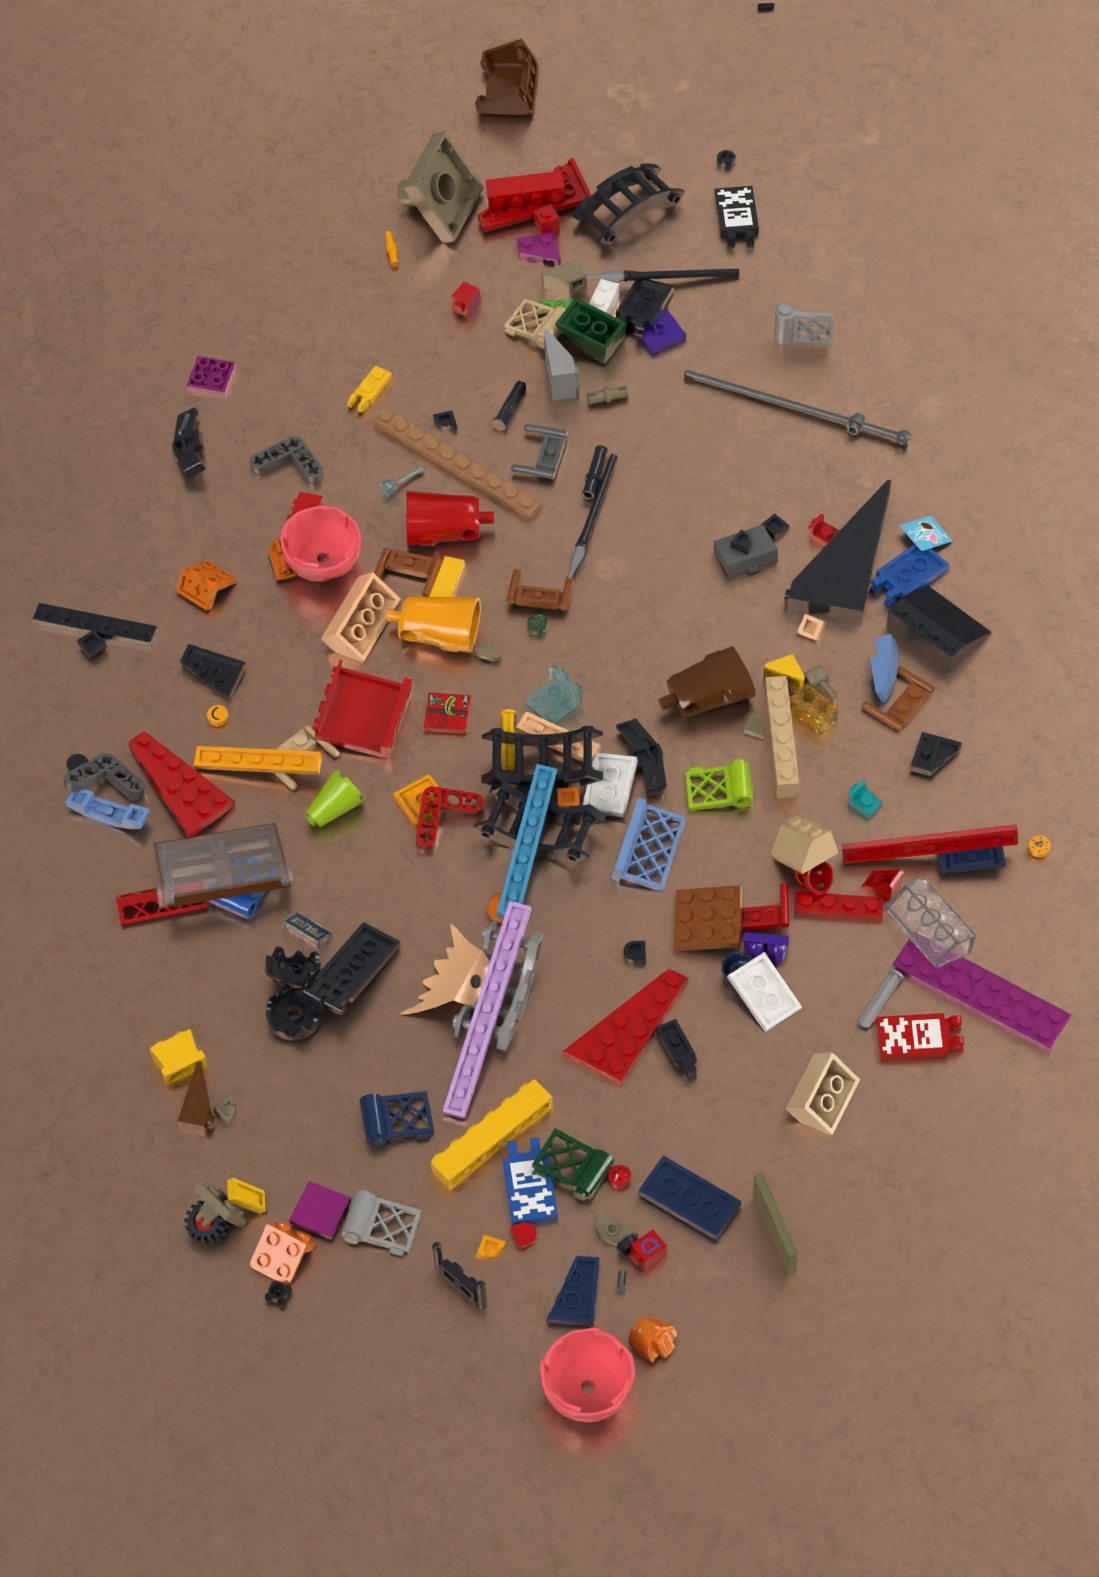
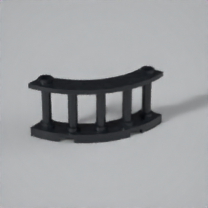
M644 163L640 164V167L637 168L633 166L625 168L604 180L596 187L598 190L591 197L587 195L571 215L576 220L584 222L589 220L602 233L597 241L611 245L619 233L636 218L655 208L664 206L675 207L680 202L685 191L679 188H669L658 177L661 168L657 164ZM653 182L660 190L656 191L650 184ZM639 184L649 195L639 199L628 187ZM618 192H621L633 203L623 212L609 199ZM602 204L616 216L607 227L594 215V212Z
M582 726L581 729L563 733L520 734L506 732L501 728H493L489 732L482 734V739L492 741V769L490 772L481 775V783L492 786L493 784L505 781L510 785H518L520 790H530L534 775L523 773V745L539 746V764L548 766V746L563 745V771L556 774L552 790L569 788V784L580 782V786L602 781L603 772L592 767V739L603 736V731L594 729L593 726ZM583 741V767L572 771V743ZM501 743L515 745V773L504 772L501 769Z
M502 781L493 784L489 790V793L495 796L496 802L488 820L476 823L473 828L479 831L480 835L484 838L492 839L514 849L528 794ZM549 802L535 856L549 860L572 862L588 859L590 855L581 849L590 826L603 823L606 815L591 804L569 806L568 809H561L558 804ZM504 803L516 808L518 811L509 833L495 825ZM552 821L562 823L563 826L555 845L540 843L548 823ZM581 825L575 842L564 845L571 827Z

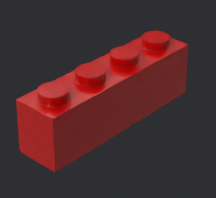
M562 171L486 180L489 210L565 201Z

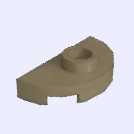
M599 1210L596 1217V1229L603 1241L617 1246L622 1239L630 1234H635L638 1238V1233Z

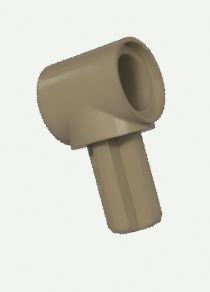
M819 664L803 673L806 689L819 692L827 702H833L837 698V693L828 684L829 676L822 665Z

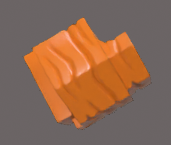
M650 1316L640 1317L630 1330L628 1343L634 1347L638 1356L653 1363L658 1355L664 1358L670 1355L675 1347L672 1341L678 1334L673 1325L663 1320L651 1318Z

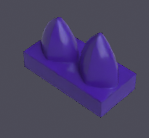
M745 932V950L747 955L753 960L761 955L764 947L767 946L768 957L774 967H777L785 957L789 936Z

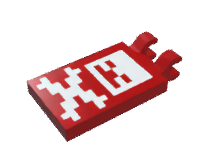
M944 1013L881 1016L876 1019L880 1061L948 1057L949 1051L964 1050L963 1035L950 1037V1031L961 1030V1015H953L945 1019Z

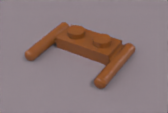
M384 548L374 574L381 580L384 569L387 568L390 571L426 578L427 581L422 596L429 597L442 561L440 559L433 560L432 557Z
M519 569L513 571L506 599L508 604L516 603V605L567 610L574 582L573 576L570 580L568 576L566 577L564 589L561 592L559 589L524 585L518 587L521 571Z
M898 665L897 674L911 682V684L887 710V713L867 701L862 704V709L900 731L903 725L911 719L929 698V695L934 692L935 687Z

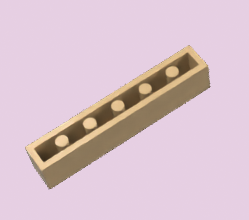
M787 676L765 677V699L777 798L798 797L799 777Z

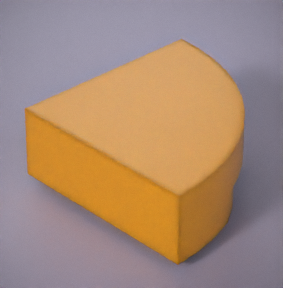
M484 1235L476 1253V1258L490 1259L499 1255L504 1250L506 1241Z

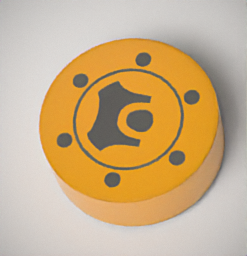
M1039 835L1031 838L1028 850L1032 856L1044 858L1049 854L1051 843L1046 837Z

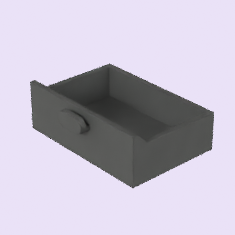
M763 525L745 530L751 541V550L748 555L730 547V542L738 533L714 541V552L723 565L728 578L746 572L754 573L759 571L761 567L778 562V549Z

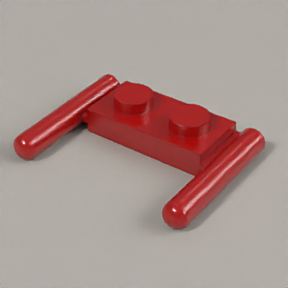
M787 883L780 884V906L768 905L742 908L741 932L779 928V926L789 927V886Z

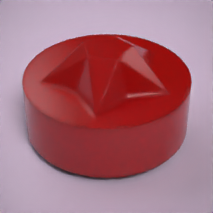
M624 1165L613 1166L608 1172L610 1185L616 1189L626 1188L631 1182V1171Z

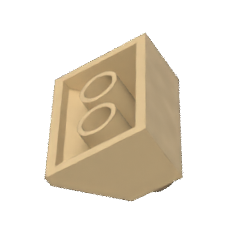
M799 815L788 819V822L781 825L771 851V857L803 874L839 852L829 829Z
M832 1052L813 1054L786 1110L800 1123L828 1135H833L860 1079Z

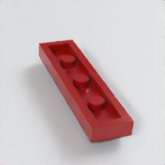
M795 891L794 915L882 921L884 897L828 893L814 895L812 892Z

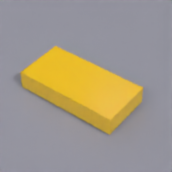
M235 1178L227 1180L229 1202L258 1214L266 1212L264 1190Z

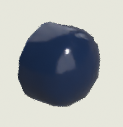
M738 951L726 955L721 967L724 979L731 984L727 976L752 960L751 957Z

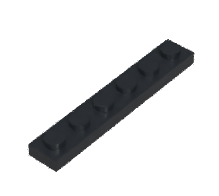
M43 603L38 604L32 619L33 624L81 634H88L95 630L102 638L152 647L158 632L157 626Z

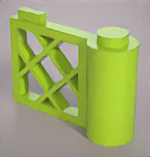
M735 759L728 766L703 769L701 766L689 768L690 771L685 772L690 811L731 805L745 808L753 804L750 765L743 759ZM724 773L725 778L719 784L712 780L716 774ZM701 777L704 781L697 787L691 783V778ZM708 783L716 787L710 794L702 790ZM721 790L727 794V799L717 800L714 796ZM698 793L706 797L702 803L693 804V799Z

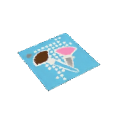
M931 515L899 525L921 551L952 542Z

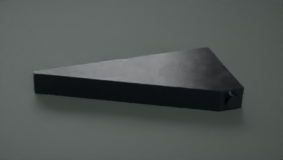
M887 480L792 581L790 590L786 589L784 601L788 602L787 610L861 623L890 496L891 480Z

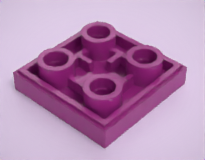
M197 356L187 383V390L225 397L236 368V362Z
M309 1181L289 1219V1223L332 1240L351 1203V1197Z

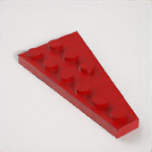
M574 158L569 159L568 163L562 167L560 165L557 166L553 171H562L565 201L493 210L487 208L478 214V221L483 232L486 233L534 219V210L552 204L556 212L577 207L587 195L591 197L592 195Z
M143 731L129 741L130 750L139 764H142L145 768L148 778L154 782L156 790L168 809L176 816V821L179 826L183 827L188 839L235 806V800L147 732Z
M670 968L564 1049L563 1056L622 1085L656 1033L655 1027L661 1025L688 984V977Z

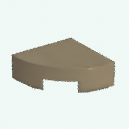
M493 641L473 648L474 654L480 659L490 660V662L501 661V656Z
M750 713L744 728V734L764 739L765 726L763 721L757 715Z
M231 1095L213 1107L214 1113L226 1127L232 1123L236 1115V1105Z

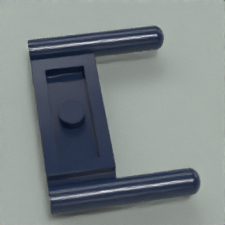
M1003 847L938 854L942 874H947L949 871L957 873L995 868V866H1006Z

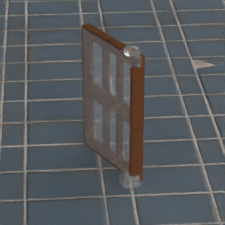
M276 823L198 835L190 839L186 837L154 843L162 886H156L159 908L291 887L290 882L294 881L292 868L287 869Z

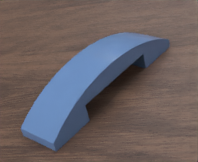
M86 789L71 792L65 802L66 806L88 818L125 829H141L151 812L150 809L130 804L127 807L95 797L94 792Z

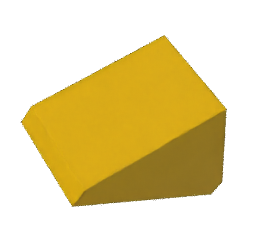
M793 654L765 664L763 679L765 677L787 676L788 687L803 692L805 676Z

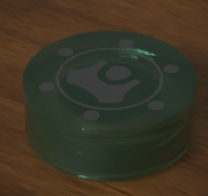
M541 614L530 616L527 620L528 631L533 635L544 634L548 629L547 618Z

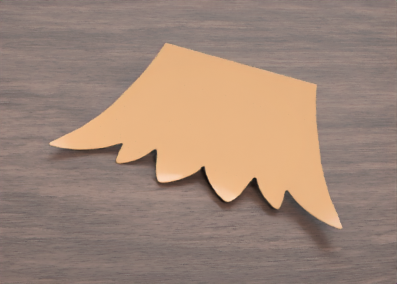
M451 924L454 948H446L449 959L434 961L435 968L439 974L423 980L422 983L431 989L418 997V999L424 1001L399 1014L425 1011L453 1000L465 1005H475L490 964L483 950L468 942L457 928ZM474 975H478L481 978V984L478 988H473L470 983Z

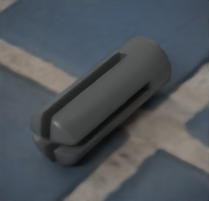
M620 1270L618 1273V1292L625 1291L627 1275L625 1270Z

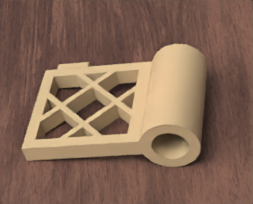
M524 299L503 326L505 334L514 337L517 334L535 340V343L540 348H544V330L548 329L557 339L562 332L555 326V323L566 309L560 306L552 308ZM527 306L533 308V311L523 314ZM548 313L545 317L538 319L539 314ZM535 316L536 320L525 323V319ZM522 320V325L513 326L515 322ZM537 326L533 333L527 331L528 328Z

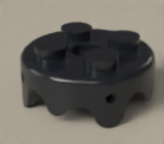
M278 946L274 949L272 956L266 955L265 973L275 983L286 982L295 983L297 986H307L309 982L315 981V976L321 971L322 963L319 962V953L317 951L311 952L309 957L304 956L301 951H296L293 956L286 957L284 949Z
M283 984L278 988L276 994L268 999L265 1013L269 1028L276 1036L285 1040H301L313 1034L319 1027L322 1020L321 1003L319 1004L303 995L306 986L292 988L289 984ZM292 1011L300 1013V1016L295 1019L290 1018L288 1015Z

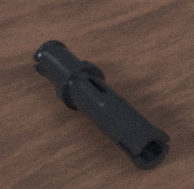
M603 445L595 447L589 472L584 479L585 486L582 496L586 499H593L595 497L596 488L601 482L600 475L606 454L608 453V449Z

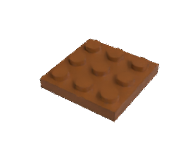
M741 885L676 890L675 951L741 947Z

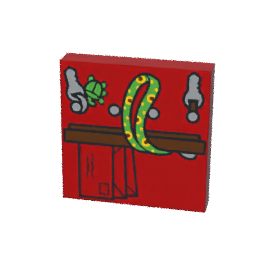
M429 692L424 732L466 734L471 695Z

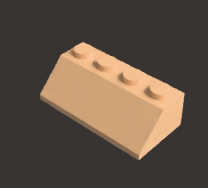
M373 572L359 576L321 640L334 652L363 662L387 623L388 609L395 610L401 599Z

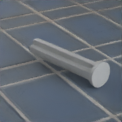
M894 969L888 970V976L858 1019L861 1027L869 1028L899 982H903L904 977L900 972Z

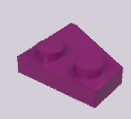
M554 232L516 238L520 258L534 259L539 262H544L545 259L554 261L555 265H561Z

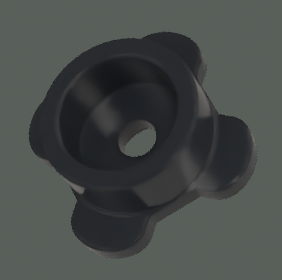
M273 1281L270 1284L268 1293L265 1294V1300L277 1303L279 1307H283L287 1303L288 1295L292 1294V1288L282 1282Z

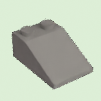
M545 329L544 353L552 399L557 401L577 398L576 390L580 389L579 379L576 378L579 377L578 365H574L573 357L548 329Z

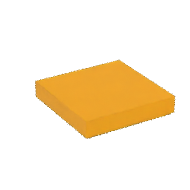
M430 774L393 793L394 799L415 828L418 825L423 791L429 786L439 787ZM430 792L429 796H426L430 799L428 807H432L434 799L437 798L434 797V793ZM440 809V814L446 812L447 810ZM430 812L423 814V819L426 822L435 818Z

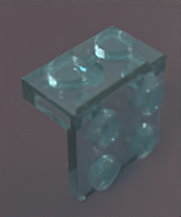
M554 664L548 669L549 681L527 696L525 704L540 718L556 725L583 705V689L577 682L574 683L563 669L560 670Z

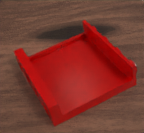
M339 660L337 667L334 666L330 678L333 680L331 684L327 683L324 693L326 699L325 701L321 700L318 710L320 716L315 718L312 730L315 731V739L388 759L412 691L413 679L404 677L403 683L394 682L343 668V660Z

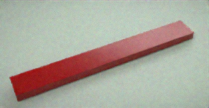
M1017 824L845 843L841 844L843 863L852 864L1018 845Z

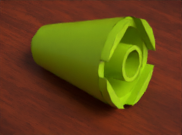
M338 769L332 772L305 811L308 815L305 818L313 827L316 825L322 827L365 801V798L360 797L362 794L346 776L342 778L339 775L341 772Z

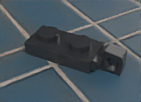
M674 1019L655 1027V1032L678 1070L683 1069L688 1079L696 1077L697 1068L694 1065L697 1063L696 1053L677 1020Z

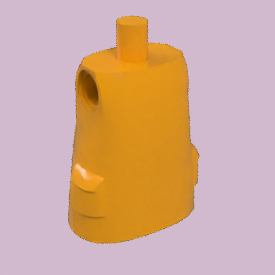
M409 596L405 598L401 611L388 609L387 622L399 623L398 635L403 640L437 646L445 652L471 653L479 626L481 602L479 597Z

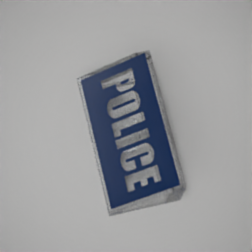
M298 912L283 921V927L286 931L318 950L322 948L332 935V932Z

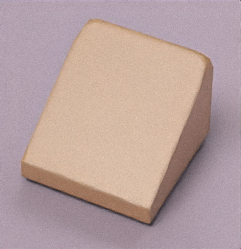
M805 614L797 633L817 641L826 622Z

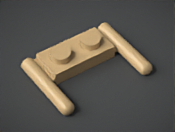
M308 724L304 730H300L275 749L311 751L319 743L332 757L337 758L340 754L331 743L315 739V731L312 730L311 724ZM274 773L291 790L297 788V783L288 774Z

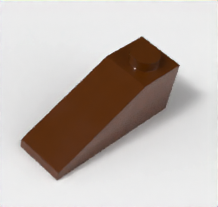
M197 1062L177 1122L181 1132L206 1137L208 1130L213 1128L215 1116L212 1115L202 1063Z

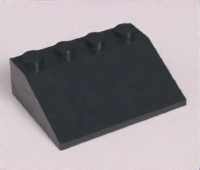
M928 585L902 597L888 610L887 625L949 672L991 635L990 630Z

